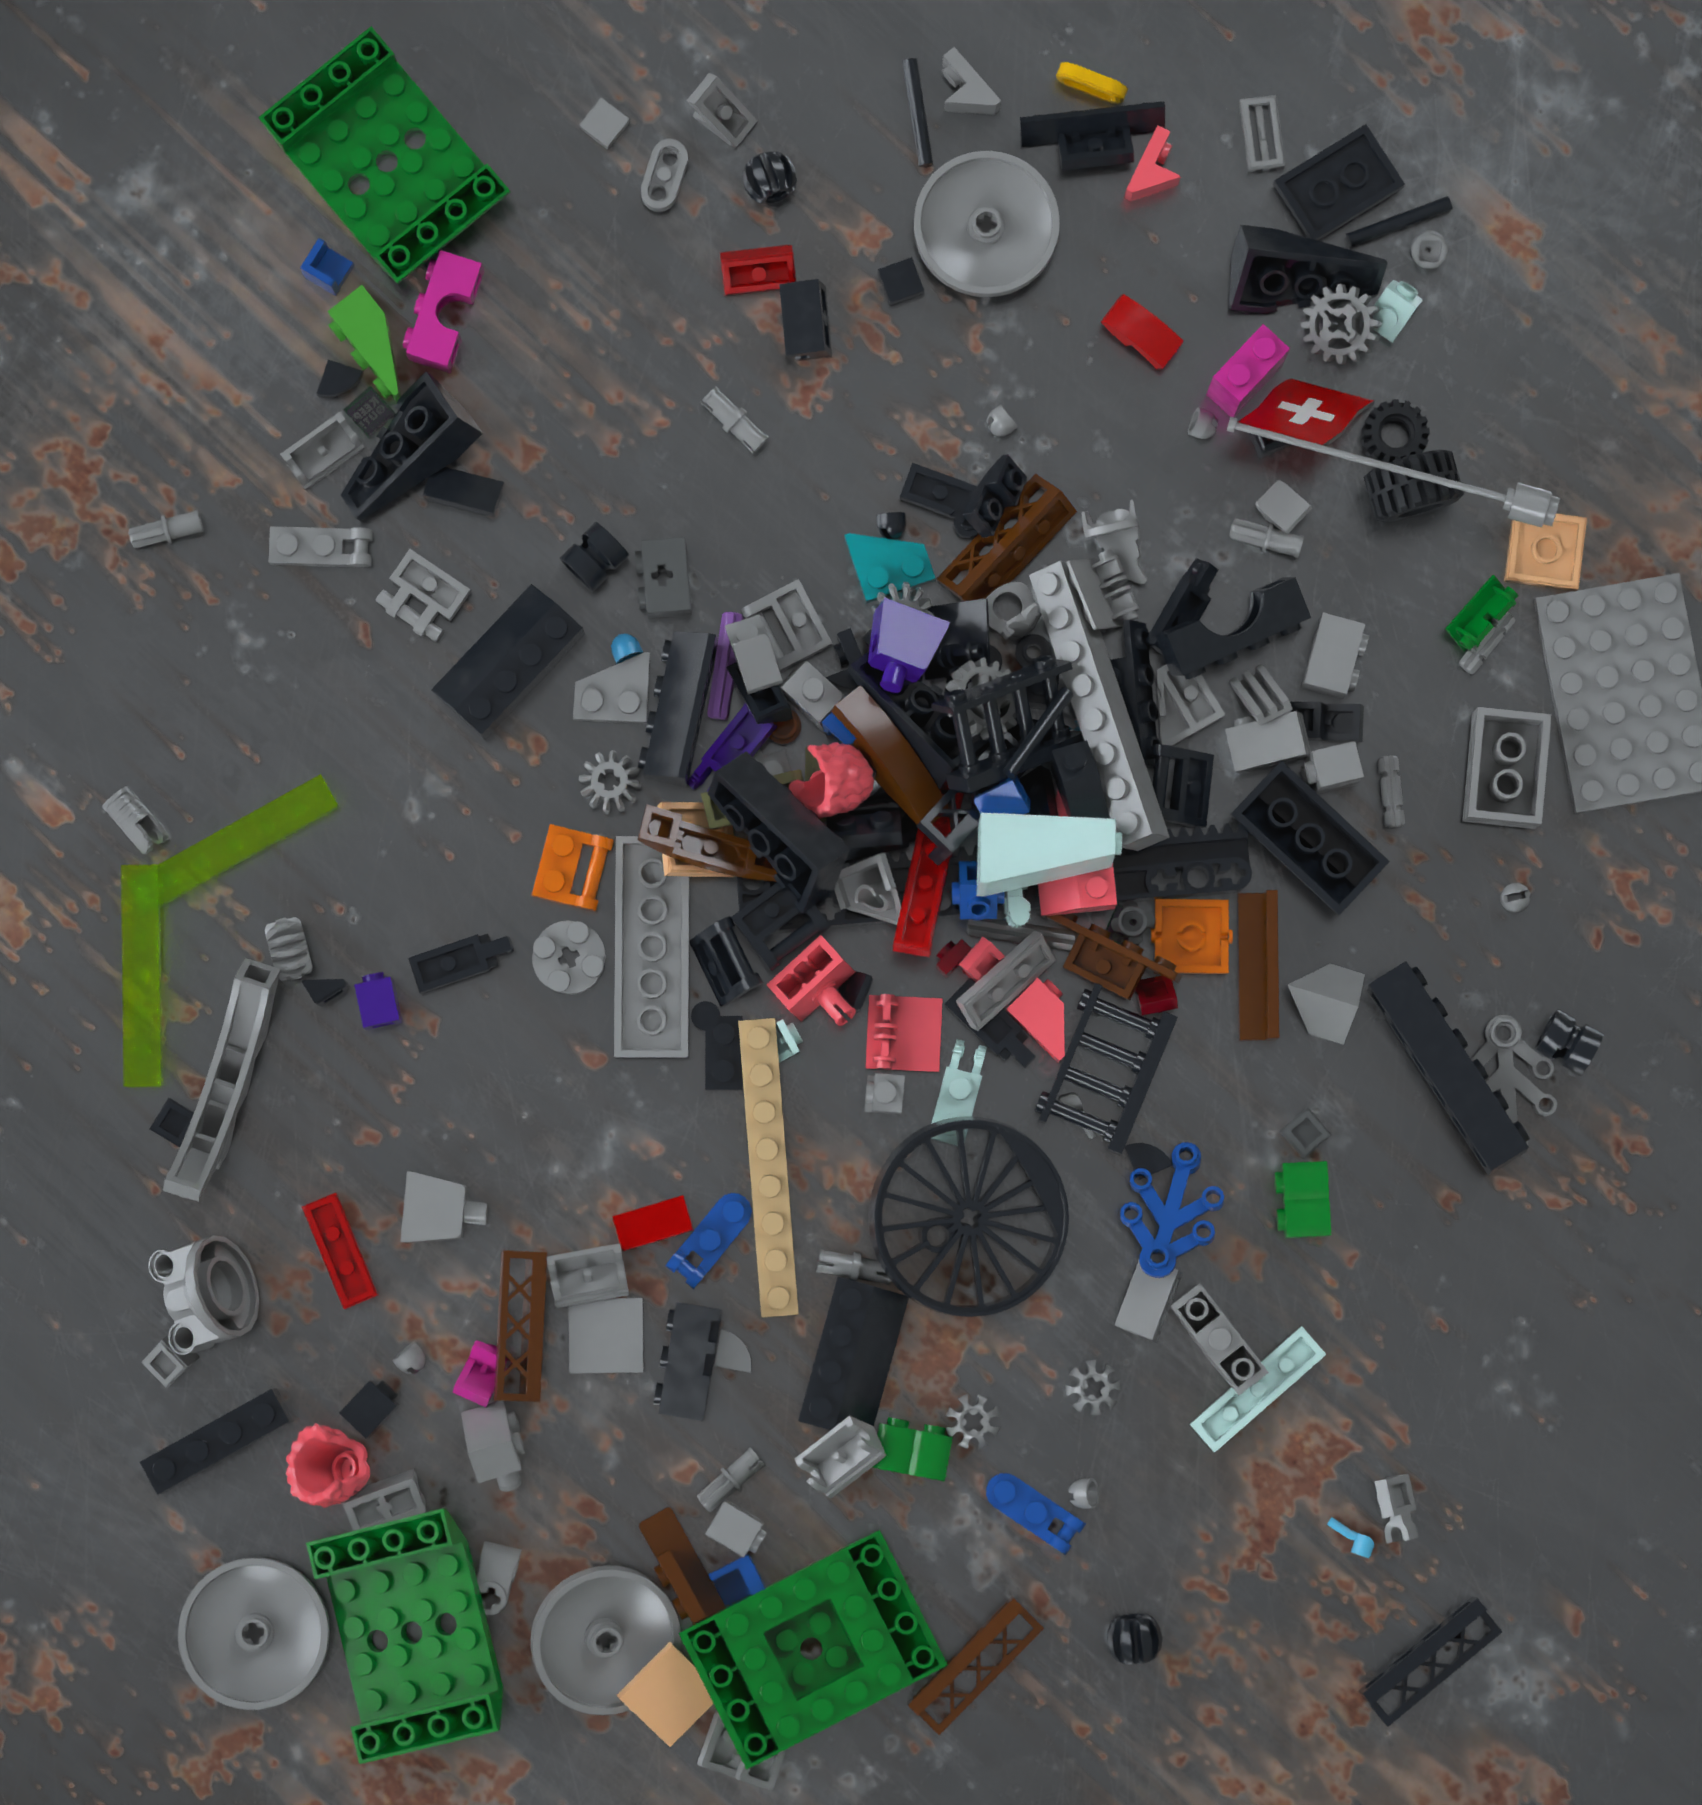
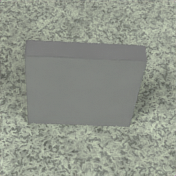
M610 1298L568 1306L569 1374L644 1373L643 1298Z

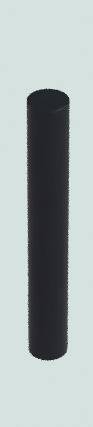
M909 58L903 60L918 163L919 167L924 168L933 165L918 61L916 58Z
M1448 196L1347 233V242L1350 247H1354L1453 209L1452 203Z
M1061 687L1002 770L1005 776L1010 779L1016 778L1072 699L1073 693L1068 688Z

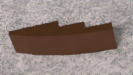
M860 685L835 704L831 712L855 736L856 739L852 745L861 751L864 758L877 771L873 777L874 780L918 824L943 795L911 745L886 713ZM948 803L944 806L943 809H948ZM935 816L930 823H935L941 817Z

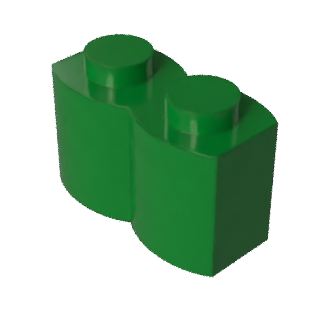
M1327 1161L1282 1163L1281 1171L1274 1172L1275 1193L1282 1194L1283 1208L1276 1209L1277 1230L1284 1231L1285 1239L1330 1237L1331 1214Z
M888 1417L887 1424L878 1423L877 1435L887 1456L872 1468L945 1481L953 1437L945 1435L946 1428L924 1424L923 1431L910 1429V1421Z

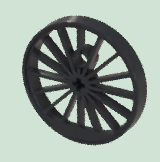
M967 1116L944 1119L927 1125L906 1138L883 1164L874 1183L869 1204L871 1242L876 1257L888 1278L902 1293L917 1304L950 1316L978 1317L996 1314L1010 1309L1029 1298L1046 1282L1056 1268L1063 1253L1068 1234L1069 1209L1067 1196L1062 1180L1051 1160L1032 1139L1021 1131L1000 1121L983 1117ZM984 1129L989 1131V1136L971 1198L963 1130ZM953 1130L956 1131L964 1199L931 1143L933 1137ZM1000 1133L1014 1155L979 1199L996 1134ZM922 1143H925L957 1203L904 1163L905 1158ZM1019 1161L1029 1180L985 1205ZM897 1168H903L949 1204L952 1209L887 1192L889 1183ZM1032 1185L1043 1205L988 1212ZM885 1198L950 1215L930 1218L924 1221L886 1226L882 1224ZM965 1208L972 1212H977V1215L973 1217L974 1224L972 1226L960 1221L965 1217L963 1212ZM1046 1211L1054 1227L1053 1237L995 1222L989 1220V1218ZM935 1225H941L946 1231L944 1242L938 1246H932L927 1240L929 1229ZM987 1225L1051 1242L1040 1267H1037L987 1228ZM920 1227L918 1231L920 1243L891 1258L885 1243L884 1233ZM982 1231L1035 1272L1017 1290H1014ZM961 1236L944 1300L941 1302L920 1292V1288ZM976 1236L1009 1292V1295L985 1304ZM969 1237L977 1305L950 1304ZM923 1248L938 1253L914 1285H911L896 1267L899 1262Z

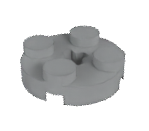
M566 920L554 923L543 930L534 942L532 954L534 971L539 980L555 992L567 995L583 993L597 983L604 971L606 962L604 944L599 935L582 922ZM568 947L571 952L576 950L579 952V957L575 959L576 966L569 968L567 963H559V958L563 956L562 950Z

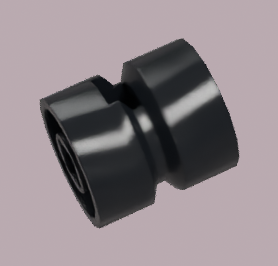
M595 522L582 535L583 543L581 545L573 544L560 557L562 563L571 573L593 592L607 579L606 570L608 568L615 570L629 556L626 549L598 522Z
M1557 1009L1540 1035L1534 1051L1552 1061L1556 1058L1562 1059L1563 1067L1581 1076L1595 1056L1604 1034L1587 1024L1581 1027L1577 1026L1576 1018Z

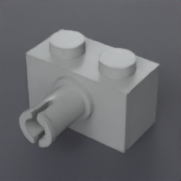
M496 1401L489 1403L487 1407L480 1406L461 1412L467 1452L478 1483L497 1478L498 1487L501 1491L508 1492L518 1488L522 1483L521 1477L517 1472L522 1470L519 1455L525 1454L515 1411L508 1413L505 1402Z

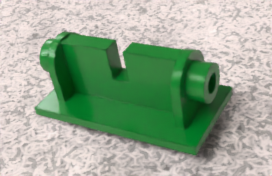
M1492 575L1445 630L1464 652L1466 649L1470 651L1473 647L1478 648L1480 642L1494 627L1491 620L1494 618L1500 621L1508 610L1516 605L1515 599L1518 597V594L1508 586L1504 588L1497 577Z

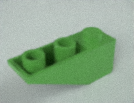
M361 285L327 311L333 321L328 326L341 343L347 339L355 350L350 354L360 368L364 371L369 367L377 378L372 382L383 397L387 399L389 396H392L398 402L401 397L388 320L383 310L364 286Z

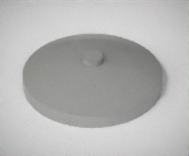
M970 152L946 162L927 180L920 192L915 207V242L925 265L942 283L958 292L971 296H1002L1015 292L1031 283L1048 265L1055 251L1059 236V209L1049 184L1030 164L1018 157L1003 152Z
M244 1558L231 1561L207 1574L197 1583L186 1599L178 1626L180 1655L189 1676L195 1684L214 1700L224 1705L244 1710L271 1708L285 1703L301 1693L313 1681L326 1658L330 1639L327 1610L314 1585L293 1567L268 1558Z
M609 1565L588 1568L563 1580L542 1602L535 1616L531 1631L533 1663L545 1687L564 1705L591 1715L623 1713L630 1709L618 1698L617 1694L669 1642L680 1650L681 1638L678 1634L681 1632L680 1623L675 1608L665 1592L646 1575L621 1566Z

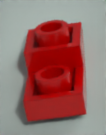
M1125 294L1117 299L1101 320V323L1124 346L1132 345L1156 369L1164 368L1184 342L1163 321Z

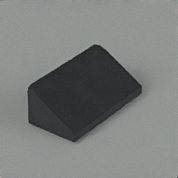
M444 467L428 477L423 498L424 500L495 518L504 482Z
M737 662L726 667L757 724L783 722L793 719L790 705L779 685L748 694Z

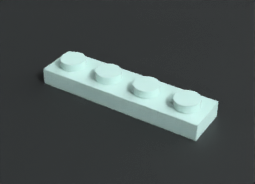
M1300 1326L1260 1361L1269 1372L1241 1395H1238L1231 1387L1189 1425L1215 1453L1327 1354L1307 1331Z

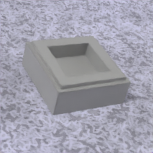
M600 98L579 124V129L609 150L630 123V119L603 98Z

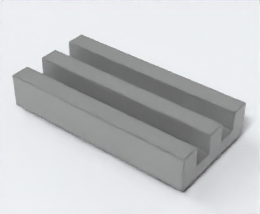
M1276 95L1240 99L1239 106L1248 173L1256 172V170L1270 171L1272 168H1277V170L1284 169L1285 160ZM1262 105L1269 106L1275 159L1269 160ZM1254 106L1261 161L1255 160L1249 107Z
M1260 664L1256 666L1257 673L1252 675L1248 670L1243 672L1244 679L1239 681L1235 676L1229 680L1233 690L1257 723L1263 725L1293 709L1288 697L1264 665ZM1260 682L1265 684L1280 706L1276 707L1259 684ZM1251 687L1268 712L1263 714L1246 691L1247 688Z

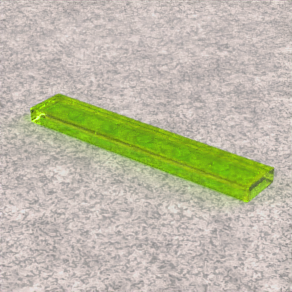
M320 774L129 880L127 883L144 914L148 915L338 809L339 805L323 776Z
M121 865L124 1087L162 1086L160 865Z

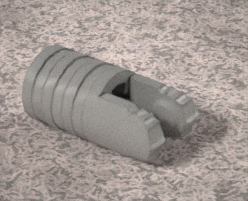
M128 786L118 790L103 804L102 808L142 854L151 852L154 843L158 845L169 840L166 830L145 808L142 802L138 800Z

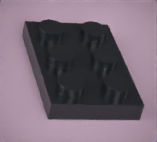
M1367 124L1280 176L1274 180L1273 185L1306 236L1314 240H1320L1404 188L1405 183Z

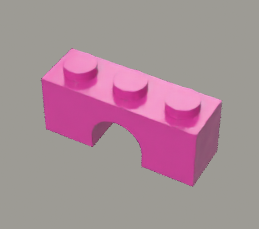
M440 250L437 260L431 259L425 277L426 280L430 281L425 294H419L414 308V314L418 315L414 328L408 327L403 340V348L407 349L406 355L409 361L451 373L462 339L459 331L446 328L439 322V315L443 307L451 302L459 301L470 305L474 304L484 275L482 263Z

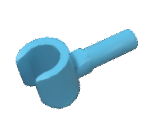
M1331 1517L1327 1525L1344 1537L1354 1541L1351 1552L1370 1558L1374 1548V1541L1366 1535L1349 1529Z

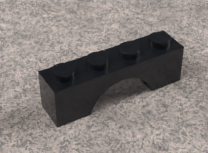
M1282 577L1251 591L1248 614L1243 623L1231 633L1219 635L1205 627L1200 620H1187L1156 634L1155 637L1171 676H1185L1187 680L1205 673L1206 669L1204 666L1216 661L1218 665L1238 658L1237 651L1248 647L1251 651L1269 644L1268 637L1280 632L1281 636H1285L1302 628L1300 623L1310 619L1311 615L1296 577Z
M277 1388L270 1389L140 1461V1464L156 1494H164L233 1453L294 1422V1419Z

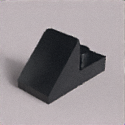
M851 628L837 633L838 644L833 645L840 665L847 664L849 667V665L862 657ZM847 669L825 677L839 691L850 694L858 687Z

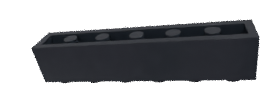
M1407 961L1371 982L1368 985L1367 991L1489 1176L1526 1153L1529 1148L1526 1142L1530 1138L1519 1121L1513 1123L1505 1112L1509 1109V1106L1503 1095L1498 1090L1492 1092L1485 1079L1489 1078L1481 1062L1478 1059L1472 1061L1465 1051L1468 1043L1458 1028L1451 1030L1444 1019L1448 1016V1013L1437 997L1431 999L1424 987L1428 983L1417 966L1411 969Z

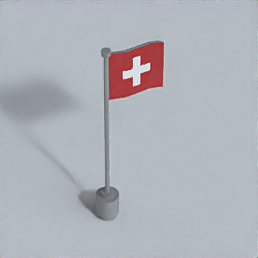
M1292 378L1274 387L1258 408L1238 422V418L1230 417L1227 431L1232 433L1236 429L1503 501L1502 509L1509 511L1508 519L1541 528L1543 524L1553 525L1560 497L1552 496V491L1522 483H1517L1516 489L1508 488L1505 495L1327 447L1342 436L1357 415L1367 408L1374 406L1375 401Z

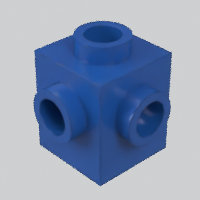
M959 861V882H952V904H959L960 919H997V904H1004L1005 892L988 896H977V861Z

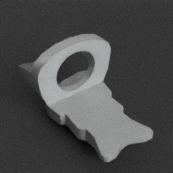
M1130 500V510L1116 509L1115 511L1105 512L1098 517L1095 524H1093L1088 511L1081 512L1085 538L1096 537L1100 548H1104V551L1112 550L1113 554L1119 557L1124 572L1112 579L1123 575L1127 577V580L1111 587L1113 591L1119 589L1129 580L1138 584L1146 583L1147 577L1139 562L1141 551L1137 540L1140 539V526L1134 500Z
M1010 582L1004 584L987 596L989 631L991 633L997 632L1005 640H1016L1034 630L1041 614L1038 611V604L1034 602L1030 590L1024 583ZM1003 593L1016 595L1022 603L1021 613L1009 621L1000 619L993 609L995 599Z

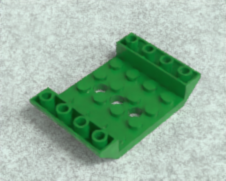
M372 26L258 117L289 160L373 260L397 284L511 193L487 163L483 164L396 60L394 52ZM412 132H420L426 137L425 144L419 149H411L406 145V138ZM388 154L395 156L398 164L394 170L384 172L378 168V161L382 156ZM358 177L366 178L370 182L368 191L361 195H356L350 191L352 180Z
M446 1507L306 1543L314 1579L326 1577L357 1703L361 1723L352 1726L351 1732L359 1764L500 1730L504 1687L468 1541ZM444 1613H449L456 1619L457 1627L452 1634L442 1629L441 1618ZM411 1621L418 1623L422 1629V1637L419 1642L412 1641L407 1635L406 1629ZM376 1630L383 1631L388 1638V1645L384 1651L377 1649L373 1644L372 1637Z

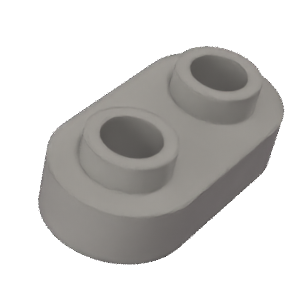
M664 139L657 143L652 151L641 185L642 201L652 211H666L676 202L688 166V153L680 141ZM668 155H673L677 158V161L674 165H666L663 162L664 158ZM656 189H663L666 192L665 197L662 199H655L652 194Z

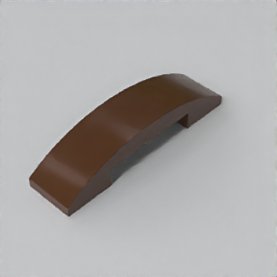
M646 805L637 839L646 846L674 859L714 872L748 879L776 881L773 876L777 874V871L765 856L758 859L750 849L749 840L682 821V814Z

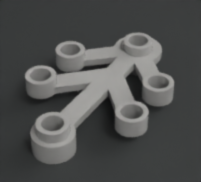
M1509 1015L1494 1017L1488 1022L1485 1029L1487 1042L1471 1060L1478 1059L1484 1066L1497 1053L1498 1069L1486 1083L1492 1092L1500 1089V1093L1509 1106V1109L1505 1112L1513 1123L1518 1121L1515 1089L1533 1104L1534 1111L1538 1115L1543 1117L1552 1115L1557 1109L1556 1099L1550 1094H1544L1514 1067L1513 1052L1531 1066L1532 1075L1539 1080L1547 1079L1553 1075L1554 1063L1549 1058L1540 1056L1522 1040V1027L1515 1018ZM1499 1027H1505L1509 1030L1510 1035L1507 1040L1503 1041L1498 1038L1497 1030ZM1543 1061L1548 1064L1549 1071L1546 1075H1540L1537 1072L1536 1066L1538 1062ZM1542 1098L1550 1100L1552 1107L1549 1112H1543L1539 1108V1101Z

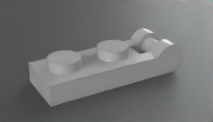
M270 526L268 563L270 565L371 567L372 555L368 554V544L372 541L373 530L369 528ZM344 542H354V553L344 554Z

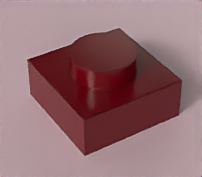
M963 939L957 944L951 940L936 955L940 960L936 964V969L947 979L960 966V962L972 948Z
M1162 975L1140 980L1135 993L1142 1016L1178 1009L1177 996L1172 980Z

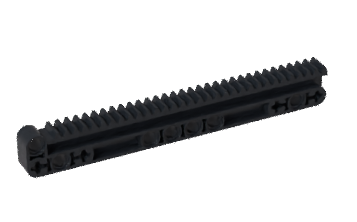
M1225 823L1221 833H1218L1215 825H1210L1205 835L1200 826H1195L1191 836H1189L1185 827H1181L1177 837H1174L1171 829L1168 828L1169 838L1139 851L1122 848L1121 855H1115L1113 860L1117 904L1125 903L1129 900L1142 902L1155 899L1233 894L1242 891L1252 878L1247 840L1249 835L1248 831L1240 823L1237 825L1235 832H1233L1229 823ZM975 845L972 855L967 854L964 846L960 847L957 856L952 854L944 893L950 897L951 904L946 910L939 912L938 919L960 918L959 904H952V882H959V861H977V845ZM901 852L899 861L894 862L891 854L886 853L900 904L902 905L911 860L908 859L905 852ZM862 857L857 858L855 864L863 861ZM845 861L842 869L850 866L848 861ZM1231 866H1235L1236 872L1243 873V877L1237 881V884H1233L1231 878H1220L1217 881L1219 887H1214L1215 873L1213 867L1218 868L1216 875L1228 873ZM1193 869H1200L1206 874L1207 884L1201 888L1191 886L1187 878L1188 872ZM1176 870H1181L1179 882L1182 890H1177L1178 882L1168 883L1164 887V891H1159L1158 885L1151 883V880L1156 878L1157 873H1162L1163 879H1174L1177 876ZM737 877L739 911L775 885L777 881H764L759 889L750 890L743 885V878ZM1038 884L1028 886L1027 890H1023L1024 898L1030 902V911H1039ZM835 890L815 905L818 910L824 909L826 902L829 901L833 902L835 908H840ZM997 904V914H1004L1003 904ZM848 909L835 913L833 920H827L830 925L829 929L891 924ZM804 912L801 921L794 924L788 922L773 934L794 932L809 921L808 915ZM821 913V914L824 916V918L827 920V915L824 914V913Z

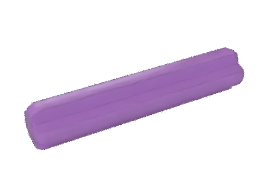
M724 612L721 619L707 711L708 717L716 720H726L729 717L734 681L726 667L736 663V659L726 633L725 625L744 619L743 615L735 612Z

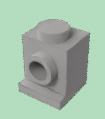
M880 1073L868 1075L864 1112L901 1115L905 1076Z

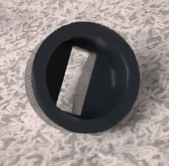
M890 512L876 515L878 530L884 538H899L905 532V512Z

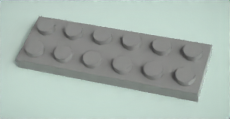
M616 836L614 1058H689L690 877L664 876L662 853L638 841V836Z

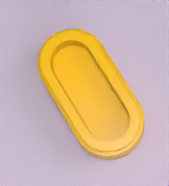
M1062 62L1056 74L1058 81L1062 84L1113 104L1123 103L1128 88L1117 80L1069 62Z

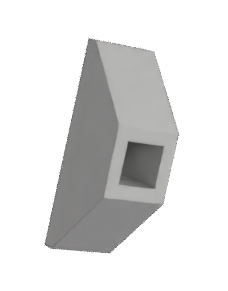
M1200 1283L1170 1306L1197 1346L1238 1395H1241L1269 1373Z

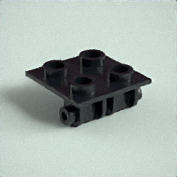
M987 598L936 605L926 610L933 613L935 617L950 622L925 671V680L952 677L951 674L970 660L975 663L979 659L985 658L987 666L990 665Z

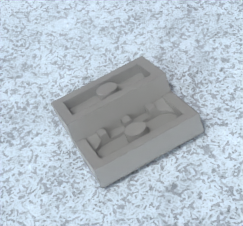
M715 1710L697 1764L701 1767L735 1777L740 1781L773 1791L787 1749L746 1770L717 1710Z

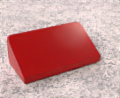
M792 245L720 253L725 295L780 289L779 284L796 282Z
M683 1195L612 1216L622 1252L694 1231Z

